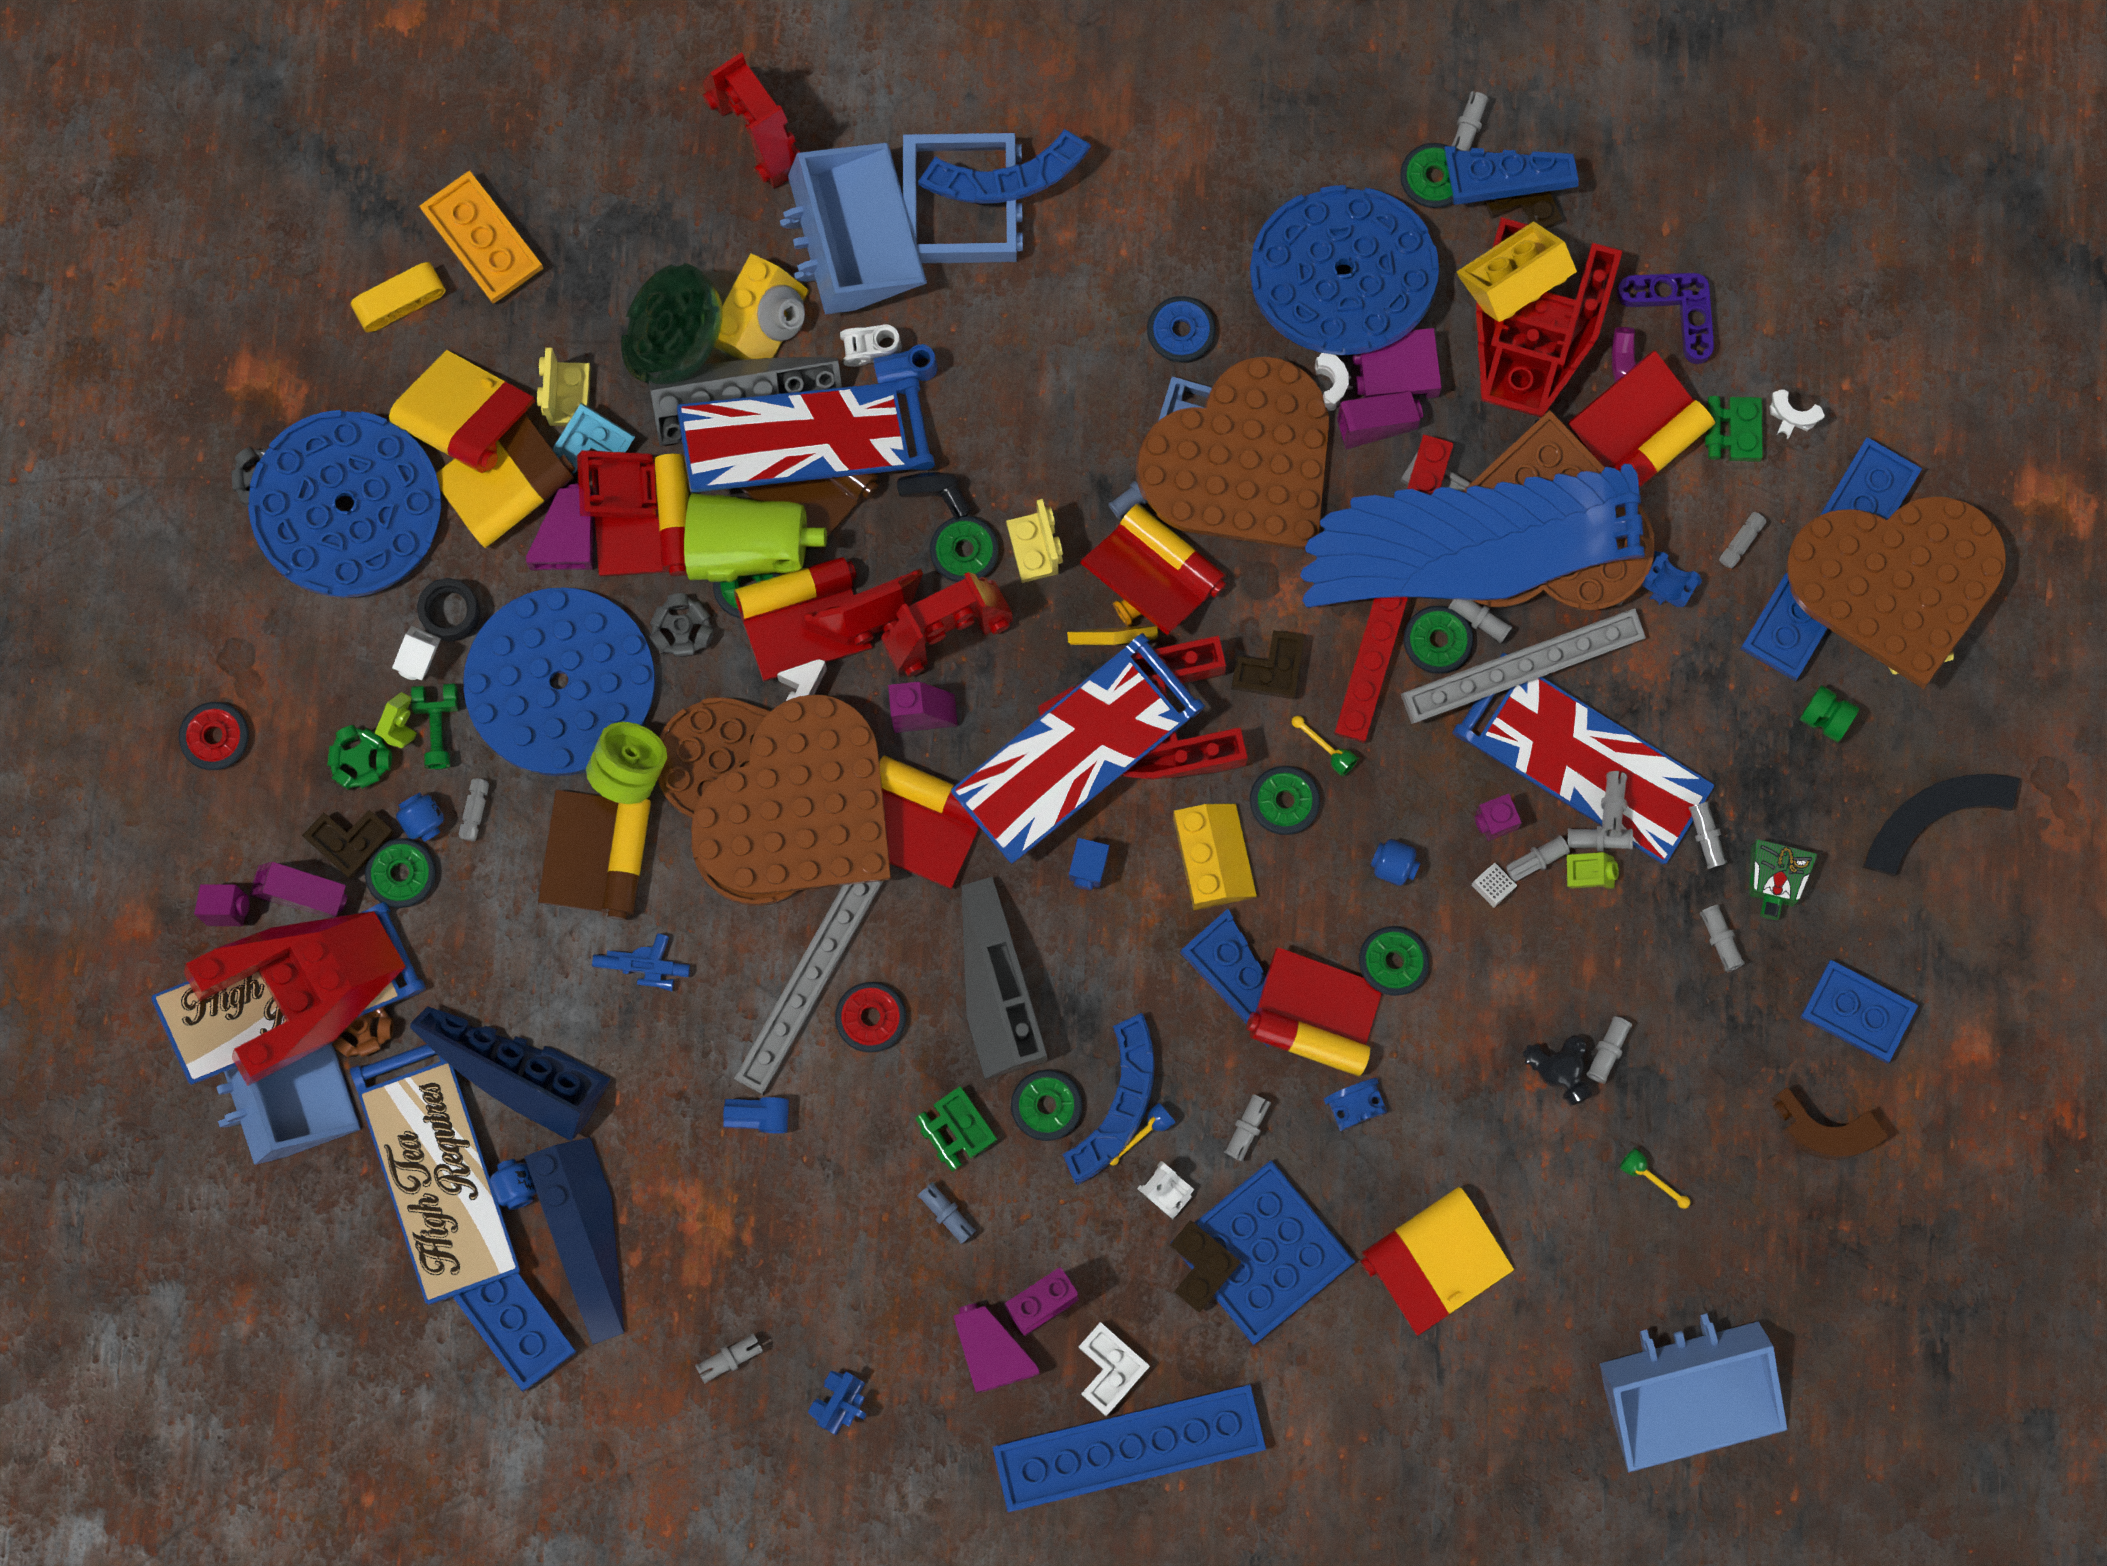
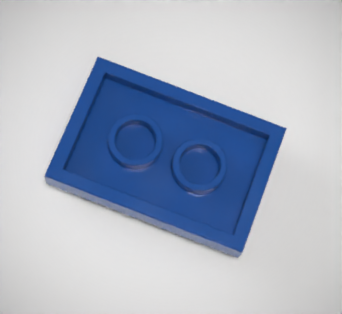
M1829 960L1800 1018L1888 1064L1918 1005L1837 962Z

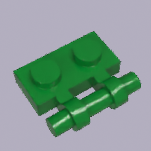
M1709 396L1708 408L1706 409L1713 417L1715 424L1708 429V435L1705 436L1708 459H1721V449H1729V461L1761 462L1762 398L1730 397L1728 409H1723L1720 407V396ZM1721 422H1729V436L1721 435Z
M960 1086L933 1104L940 1115L932 1121L925 1111L915 1118L921 1127L920 1133L924 1139L928 1138L938 1152L936 1156L941 1163H946L951 1172L962 1166V1163L956 1156L959 1151L964 1149L969 1158L972 1159L997 1141L995 1135ZM946 1125L957 1139L950 1145H948L939 1132Z

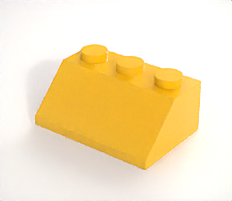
M1533 221L1456 272L1482 310L1496 321L1501 322L1512 317L1516 311L1528 303L1538 300L1542 294L1554 286L1564 283L1577 270L1565 241Z
M750 253L708 332L711 346L740 360L774 358L783 341L770 339L764 334L759 325L758 306L762 296L767 290L776 285H787L796 290L804 302L809 289L779 266ZM784 310L785 317H787L786 310Z
M1203 804L1175 810L1173 820L1193 910L1256 898L1257 895L1236 804Z

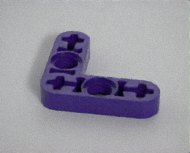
M1699 273L1631 275L1622 279L1617 289V298L1626 307L1680 305L1685 358L1693 364L1705 363L1710 358L1714 348L1710 290L1708 280ZM1677 282L1680 283L1679 289L1689 288L1692 282L1695 283L1697 288H1701L1697 295H1693L1692 290H1682L1680 296H1676L1678 290ZM1658 283H1666L1671 288V295L1668 297L1658 296L1654 291V286ZM1646 284H1649V298L1645 297L1646 291L1637 292L1635 298H1631L1628 292H1624L1627 290L1628 285H1633L1634 290L1640 291L1644 290ZM1693 311L1702 313L1705 323L1700 326L1692 325L1688 321V314ZM1702 333L1700 336V346L1706 349L1702 355H1697V351L1691 348L1696 343V334Z

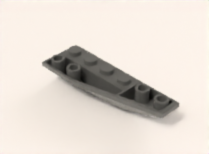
M827 357L736 360L647 373L659 446L682 442L677 415V406L679 404L842 388L838 358Z
M993 877L962 885L966 1012L986 1080L1047 1062V1054Z

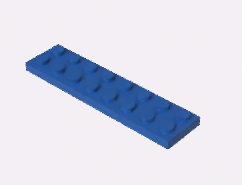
M1866 437L1820 516L1832 511L1850 509L1869 512L1888 520L1900 507L1922 468ZM1785 573L1740 650L1796 681L1826 632L1827 627L1810 617L1797 604L1790 591L1788 575Z
M1250 1385L993 1447L1008 1513L1266 1450Z

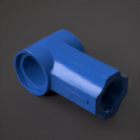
M924 344L913 346L906 352L873 358L878 384L899 382L907 378L928 381L936 375L938 370L933 350ZM927 358L930 360L929 364L925 367L915 366L918 359Z
M775 1097L760 1098V1100L725 1099L723 1113L724 1128L758 1129L759 1132L787 1133L789 1100Z

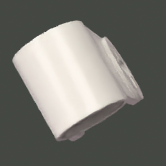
M891 325L857 327L840 332V339L844 341L846 356L843 358L845 366L855 367L874 363L873 358L901 353L902 351L898 331ZM886 337L894 339V343L890 347L883 348L879 346L880 341Z

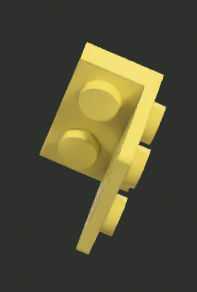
M546 347L545 357H540L539 375L543 376V387H538L537 404L541 406L542 416H546L550 426H566L580 403L589 407L591 366L590 363L558 362L553 349Z
M1043 499L1036 500L1037 513L1006 521L1021 583L1057 575L1058 564L1063 563L1060 539L1058 536H1052V534H1055L1053 512L1051 506L1045 508Z

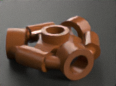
M386 1006L357 1017L343 1031L353 1034L358 1039L357 1046H352L340 1036L333 1041L331 1046L348 1058L353 1055H361V1057L380 1050V1045L387 1039L392 1038L394 1019L390 1018L385 1011ZM380 1017L377 1029L378 1037H373L371 1035L372 1021L374 1018Z

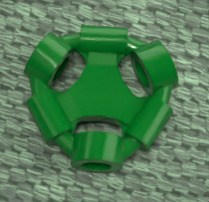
M349 725L335 733L336 739L334 744L329 746L327 766L331 767V779L347 790L358 786L363 789L380 781L379 777L386 770L391 769L392 750L386 747L382 737L375 734L369 728L362 730L356 728L355 725ZM360 737V744L349 750L342 748V746L348 745ZM375 749H378L376 756L377 769L370 767L371 752ZM344 764L353 767L357 771L356 779L339 768Z

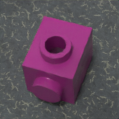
M1509 793L1480 804L1476 810V816H1474L1479 832L1485 834L1487 841L1517 831L1522 823Z
M200 884L194 915L207 926L243 927L245 915L249 912V896L236 885Z

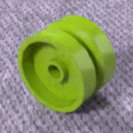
M630 722L612 723L603 729L586 766L587 779L592 787L607 799L623 804L641 803L650 796L667 760L666 747L656 734L639 724Z

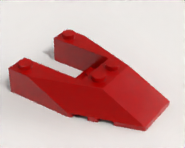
M1501 217L1492 248L1528 224ZM1592 242L1575 300L1545 292L1538 300L1528 303L1516 311L1512 317L1501 322L1496 321L1485 313L1476 302L1481 401L1540 418L1545 415L1599 337L1621 259V250Z
M1219 636L1153 649L1182 684L1225 675L1226 663ZM1140 653L1133 654L1131 658L1168 700L1165 689L1168 686ZM1078 685L1068 688L1039 705V715L1042 716ZM1241 728L1177 741L1176 732H1174L1121 776L1155 780L1216 773L1244 767L1247 764L1248 757Z
M374 911L266 929L218 947L186 963L184 975L200 1002L259 972L286 1022L234 1048L232 1059L245 1083L249 1086L335 1041L353 1020L405 969L406 965Z

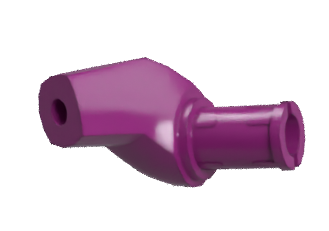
M1618 327L1614 330L1612 345V373L1614 382L1619 380L1636 364L1634 328Z

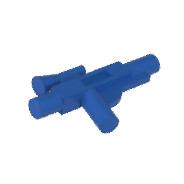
M659 933L656 935L653 947H640L633 951V953L607 951V956L594 954L592 960V967L623 971L624 974H629V972L644 973V979L638 978L637 985L659 987L671 992L673 991L674 979L661 980V975L672 977H689L690 975L689 964L661 961L669 937Z

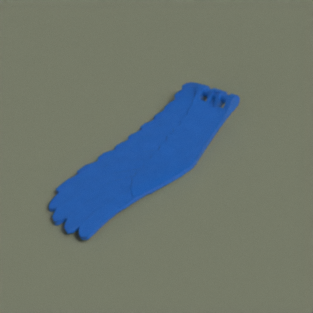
M1624 464L1621 466V472L1615 468L1605 467L1601 474L1582 471L1577 474V477L1559 473L1555 475L1553 481L1537 476L1527 477L1524 485L1500 482L1497 483L1494 489L1471 486L1467 488V493L1450 487H1440L1435 489L1432 495L1414 489L1396 490L1394 498L1378 495L1353 497L1350 501L1351 508L1331 512L1320 520V525L1324 528V531L1309 539L1305 546L1306 553L1316 556L1317 559L1301 571V579L1305 582L1314 583L1305 593L1302 601L1307 608L1372 598L1507 599L1590 566L1618 560L1642 558L1645 556L1644 547L1640 546V536L1643 535L1642 515H1638V505L1641 504L1638 474L1631 464ZM1625 507L1626 516L1616 518L1615 508ZM1627 538V547L1618 549L1616 539Z

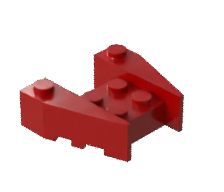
M741 52L709 73L703 81L705 93L702 97L712 111L717 109L722 117L731 111L737 117L743 116L747 123L744 126L751 137L757 163L754 169L763 183L769 181L775 189L789 180L788 173L797 153L801 152L794 145L796 142L794 135L791 131L787 133L785 124L788 121L780 105L777 106L746 64L745 57Z
M967 572L964 574L965 579L909 607L906 603L900 607L896 613L899 619L898 622L896 620L892 621L888 626L890 631L883 633L881 636L882 645L899 678L907 675V677L915 676L925 669L924 665L928 664L925 648L926 642L929 645L935 644L946 637V632L954 628L963 630L971 626L975 622L974 618H976L984 635L990 632L996 635L1009 628V623L1013 621L1012 612L995 580L991 579L988 581L986 577L978 579L976 574Z

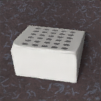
M1496 863L1491 865L1472 883V886L1493 908L1517 887Z

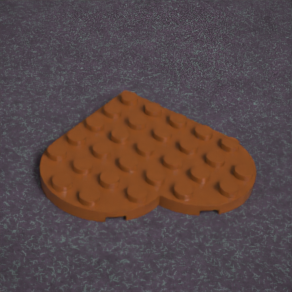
M1255 357L1231 366L1212 386L1204 408H1185L1166 415L1150 429L1143 439L1136 459V479L1143 499L1147 500L1157 513L1156 516L1162 521L1182 531L1305 550L1308 540L1319 534L1329 430L1328 409L1325 407L1321 390L1306 372L1282 359Z
M1549 410L1462 492L1467 493V488L1471 486L1494 489L1497 483L1500 482L1524 485L1527 477L1537 476L1553 481L1555 475L1559 473L1577 477V474L1582 471L1601 474L1605 467ZM1638 505V515H1642L1643 535L1640 536V546L1644 547L1645 556L1642 558L1618 560L1590 566L1507 599L1472 601L1488 607H1510L1529 601L1544 591L1557 602L1579 610H1600L1619 604L1630 597L1641 586L1645 576L1650 571L1654 558V533L1649 518L1643 508ZM1625 507L1615 508L1616 518L1626 516ZM1627 538L1616 539L1618 549L1627 547Z
M1926 497L1902 506L1888 520L1869 512L1850 509L1832 511L1816 517L1806 524L1795 537L1787 557L1786 573L1791 587V594L1804 612L1909 681L1925 689L1995 593L2005 570L2006 554L1997 528L1980 510L1968 503L1953 498Z
M804 695L785 701L774 708L763 719L754 734L750 747V765L728 771L713 781L701 795L694 810L691 831L696 855L705 870L715 880L734 891L745 894H769L891 880L877 742L863 716L849 704L834 697Z
M716 697L703 699L702 702L693 704L686 709L683 708L675 714L666 724L659 737L666 747L667 760L658 777V782L670 804L681 814L692 819L701 795L713 781L728 771L750 765L749 755L752 739L760 723L771 711L736 699ZM693 841L691 842L696 866L705 882L716 893L732 902L748 906H763L782 901L798 891L745 894L729 889L715 880L705 870L696 855Z

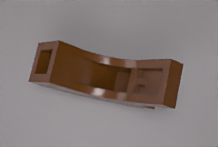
M1788 1087L1771 1098L1775 1103L1773 1109L1779 1118L1783 1121L1788 1120L1791 1124L1781 1132L1782 1135L1796 1148L1814 1157L1829 1160L1852 1158L1867 1152L1889 1137L1869 1110L1848 1125L1828 1127L1814 1121Z

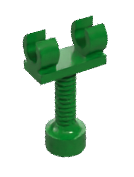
M455 683L443 684L444 701L426 703V690L424 686H412V711L415 715L430 714L431 749L424 754V767L433 770L449 768L450 753L443 750L442 713L459 711L457 686H455Z

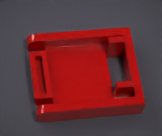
M581 450L577 454L580 516L655 518L656 509L642 508L656 504L654 467L642 466L640 468V464H651L653 462V455ZM589 471H596L597 495L590 496Z

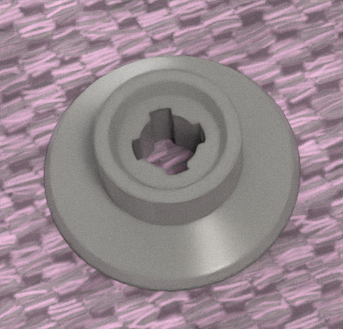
M776 285L767 290L758 306V321L764 334L775 341H786L798 333L805 318L804 303L798 292L787 285ZM784 310L787 312V317L784 315Z

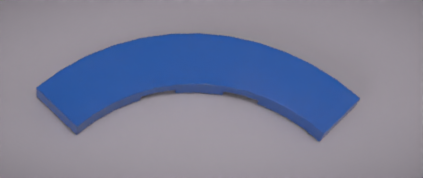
M1064 129L1049 147L1036 155V158L1022 165H1014L988 172L973 171V169L959 167L934 157L919 179L918 185L932 193L962 202L1000 203L1013 201L1040 192L1058 182L1081 162L1091 149V144Z
M1143 1013L1113 1026L1120 1050L1121 1077L1108 1115L1098 1129H1095L1083 1142L1063 1154L1076 1185L1095 1176L1123 1151L1136 1133L1146 1113L1153 1087L1155 1062L1151 1034Z

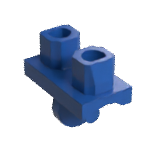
M830 1371L824 1382V1387L833 1391V1396L828 1404L818 1398L814 1400L808 1413L818 1421L817 1425L837 1435L842 1424L850 1427L855 1416L863 1420L867 1416L866 1413L859 1410L865 1400V1397L859 1395L865 1382L848 1372L842 1374Z

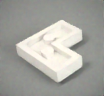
M1101 1322L1079 1346V1349L1103 1369L1081 1395L1102 1414L1107 1416L1150 1367Z

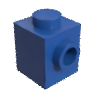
M1082 838L1077 839L1069 871V881H1073L1075 887L1084 890H1092L1093 886L1100 888L1108 858L1109 845Z

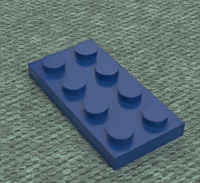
M519 1273L453 1296L454 1300L522 1392L528 1390L577 1352Z

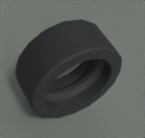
M452 578L436 580L427 585L419 596L417 604L419 620L428 633L441 638L443 641L461 640L471 634L478 624L480 616L479 602L470 587L460 580ZM446 592L459 594L467 604V613L464 620L455 627L450 628L437 625L430 614L433 600Z

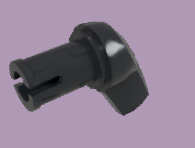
M925 472L900 477L897 481L898 494L901 497L926 495L942 497L956 520L961 516H966L973 510L958 487L960 480L954 474Z

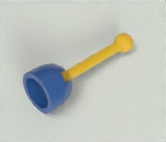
M1160 1103L1154 1106L1148 1113V1125L1130 1140L1123 1151L1109 1165H1117L1119 1158L1151 1130L1165 1131L1176 1123Z

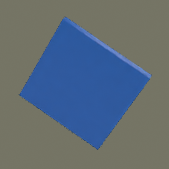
M1272 1160L1194 1222L1241 1261L1240 1265L1213 1297L1253 1346L1355 1262ZM1181 1257L1192 1270L1194 1267L1189 1262H1187L1183 1257Z

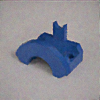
M1654 551L1650 571L1642 583L1643 587L1653 592L1649 599L1656 600L1659 603L1658 605H1661L1666 600L1676 607H1684L1695 587L1701 584V577L1695 571L1684 572L1675 568L1668 560L1669 555L1664 552Z
M1377 1078L1354 1084L1324 1098L1325 1104H1329L1340 1132L1360 1122L1387 1113L1376 1086L1379 1084ZM1377 1098L1379 1103L1373 1104L1372 1099ZM1338 1112H1343V1113H1344V1117H1343V1118H1339V1117L1337 1116V1113H1338Z

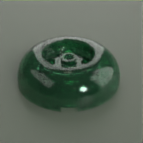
M687 263L680 266L671 264L652 275L638 291L626 315V318L630 319L627 335H622L621 337L623 362L628 372L634 378L649 384V381L655 384L677 383L689 378L707 361L719 338L723 316L719 292L707 274ZM662 371L658 378H652L653 376L648 374Z

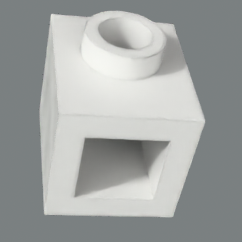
M411 626L405 634L392 668L398 670L399 674L404 678L422 680L429 670L441 638Z

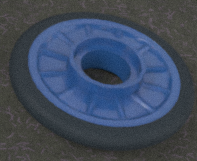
M1186 296L1172 297L1161 302L1152 311L1147 324L1148 339L1154 350L1165 359L1174 362H1189L1204 355L1211 347L1216 333L1215 321L1210 310L1200 301ZM1178 322H1185L1189 325L1190 332L1186 336L1180 337L1173 332L1172 328Z

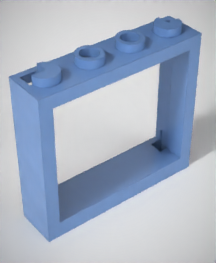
M1015 133L903 135V198L921 263L1017 262V251H1023V233H1016V222H1022V203H1016V200L1006 202L1007 243L917 244V151L1006 150L1007 168L1016 165V163H1022V144H1015Z

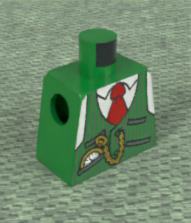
M1756 839L1751 846L1749 896L1763 899L1760 911L1761 917L1779 920L1782 904L1794 906L1798 902L1816 860V853Z

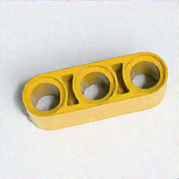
M425 262L358 295L351 301V307L364 331L373 332L439 299L444 295L445 288L433 265L430 262Z

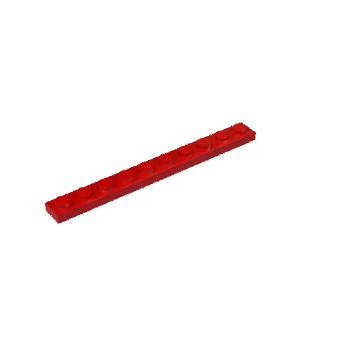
M1423 434L1407 489H1414L1432 495L1435 489L1440 488L1454 443ZM1408 597L1374 598L1334 735L1365 743Z

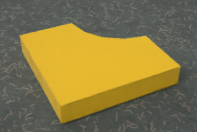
M1131 626L1086 629L1067 632L1070 645H1117L1130 643L1142 633L1149 640L1156 639L1158 637L1157 626Z

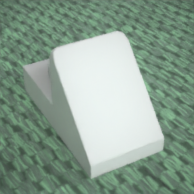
M818 659L777 674L778 680L781 683L797 689L796 693L790 692L786 701L799 696L815 694L827 670L825 661Z

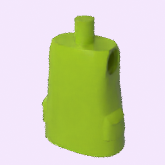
M691 493L689 497L684 537L685 566L689 580L731 582L737 579L738 576L795 572L803 567L806 547H826V528H807L804 505L794 502L757 501L724 495L715 496Z

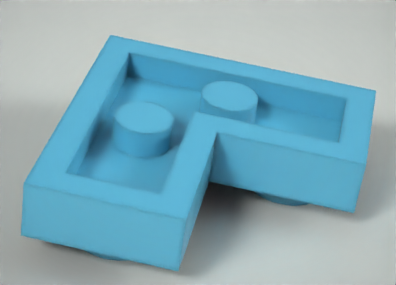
M580 403L552 450L559 457L565 454L576 468L572 471L575 474L578 469L577 454L581 450L589 451L592 447L596 451L626 452L635 435L583 403Z

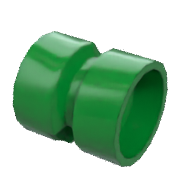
M1820 685L1799 720L1813 729L1821 727L1823 735L1838 743L1853 722L1860 708L1846 699L1838 701L1836 693Z

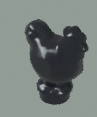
M1573 1035L1567 1038L1562 1049L1551 1055L1541 1051L1538 1044L1527 1046V1049L1523 1052V1056L1526 1058L1524 1063L1531 1065L1532 1069L1539 1073L1543 1082L1548 1086L1563 1088L1565 1090L1563 1099L1568 1102L1570 1107L1593 1095L1589 1088L1590 1084L1580 1080L1584 1068L1582 1055L1586 1052V1044L1582 1037Z

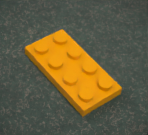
M470 170L419 205L423 214L492 304L544 269L541 262Z

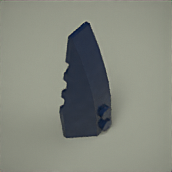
M428 1006L410 1025V1028L432 1050L487 1094L517 1113L570 1141L587 1124L610 1082V1078L553 1048L544 1046L543 1050L531 1047L526 1045V1039L515 1036L514 1040L496 1035V1029L485 1025L484 1027L477 1028L469 1026L467 1019Z
M591 1138L553 1145L524 1156L592 1344L595 1345L624 1334L613 1202Z

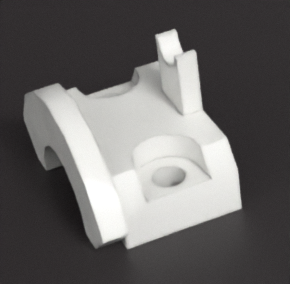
M1321 353L1319 357H1316L1315 371L1316 374H1323L1329 377L1333 383V387L1325 391L1323 395L1325 407L1328 411H1331L1340 405V400L1344 397L1346 390L1353 389V386L1348 385V380L1351 379V376H1348L1345 364L1336 355Z
M1782 389L1773 392V401L1769 407L1772 416L1783 420L1777 435L1783 432L1787 435V439H1789L1794 426L1804 431H1809L1814 428L1817 422L1824 418L1823 410L1816 404L1810 410L1803 412L1792 408L1788 402L1789 392Z
M1160 1161L1152 1178L1146 1185H1140L1137 1189L1169 1217L1174 1219L1192 1197L1190 1194L1194 1189L1164 1162Z

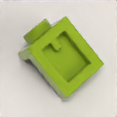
M400 692L387 702L375 734L382 737L385 742L399 748H404L415 739L417 734L414 730L405 726L411 713L408 707L412 698L403 692Z
M1604 852L1567 855V887L1571 889L1601 886L1607 889L1615 888V880L1618 879L1619 870L1613 856Z

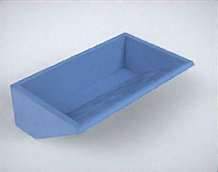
M879 143L797 153L788 173L796 207L783 212L785 219L780 220V224L788 229L802 228L804 237L795 238L793 243L795 249H808L810 261L799 264V272L794 273V277L796 280L804 282L816 280L825 314L855 311L926 284L925 274L889 144Z
M333 1042L249 1086L245 1083L237 1067L224 1072L227 1083L221 1084L216 1088L219 1095L231 1093L237 1111L224 1115L225 1119L219 1120L218 1123L222 1128L241 1124L254 1165L285 1158L361 1130L335 1048L331 1046Z
M1703 1314L1700 1316L1703 1334L1701 1337L1685 1341L1682 1331L1674 1332L1675 1344L1655 1349L1652 1338L1649 1339L1646 1329L1640 1331L1643 1352L1600 1363L1607 1401L1628 1473L1787 1431L1774 1348L1759 1322L1715 1332L1713 1322L1710 1323L1708 1314Z

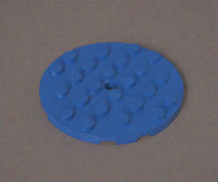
M1346 185L1322 187L1319 192L1304 197L1301 194L1277 209L1265 222L1257 235L1253 245L1250 264L1253 295L1267 321L1292 342L1313 351L1333 355L1368 353L1391 345L1408 334L1419 324L1430 308L1436 293L1439 272L1436 245L1433 244L1428 234L1427 226L1412 209L1398 199L1381 191L1365 187V190L1347 189ZM1340 265H1348L1353 271L1352 274L1338 275L1336 268Z
M334 410L301 419L281 432L269 444V448L263 454L261 460L257 462L251 478L248 511L253 534L261 551L282 576L313 593L347 598L366 596L389 588L405 578L419 565L429 551L437 533L441 513V496L437 476L430 459L423 448L408 432L375 414L363 411L359 413ZM349 496L354 500V505L349 512L336 508V502L340 497Z
M563 587L542 589L525 594L512 600L494 613L483 625L471 645L463 678L467 710L482 739L492 750L510 764L520 769L523 768L546 776H570L586 772V766L603 729L610 724L630 722L644 726L652 700H654L656 685L655 668L650 648L644 635L631 617L619 606L600 595L585 590ZM556 673L564 674L568 677V683L562 689H555L551 686V680L557 675Z

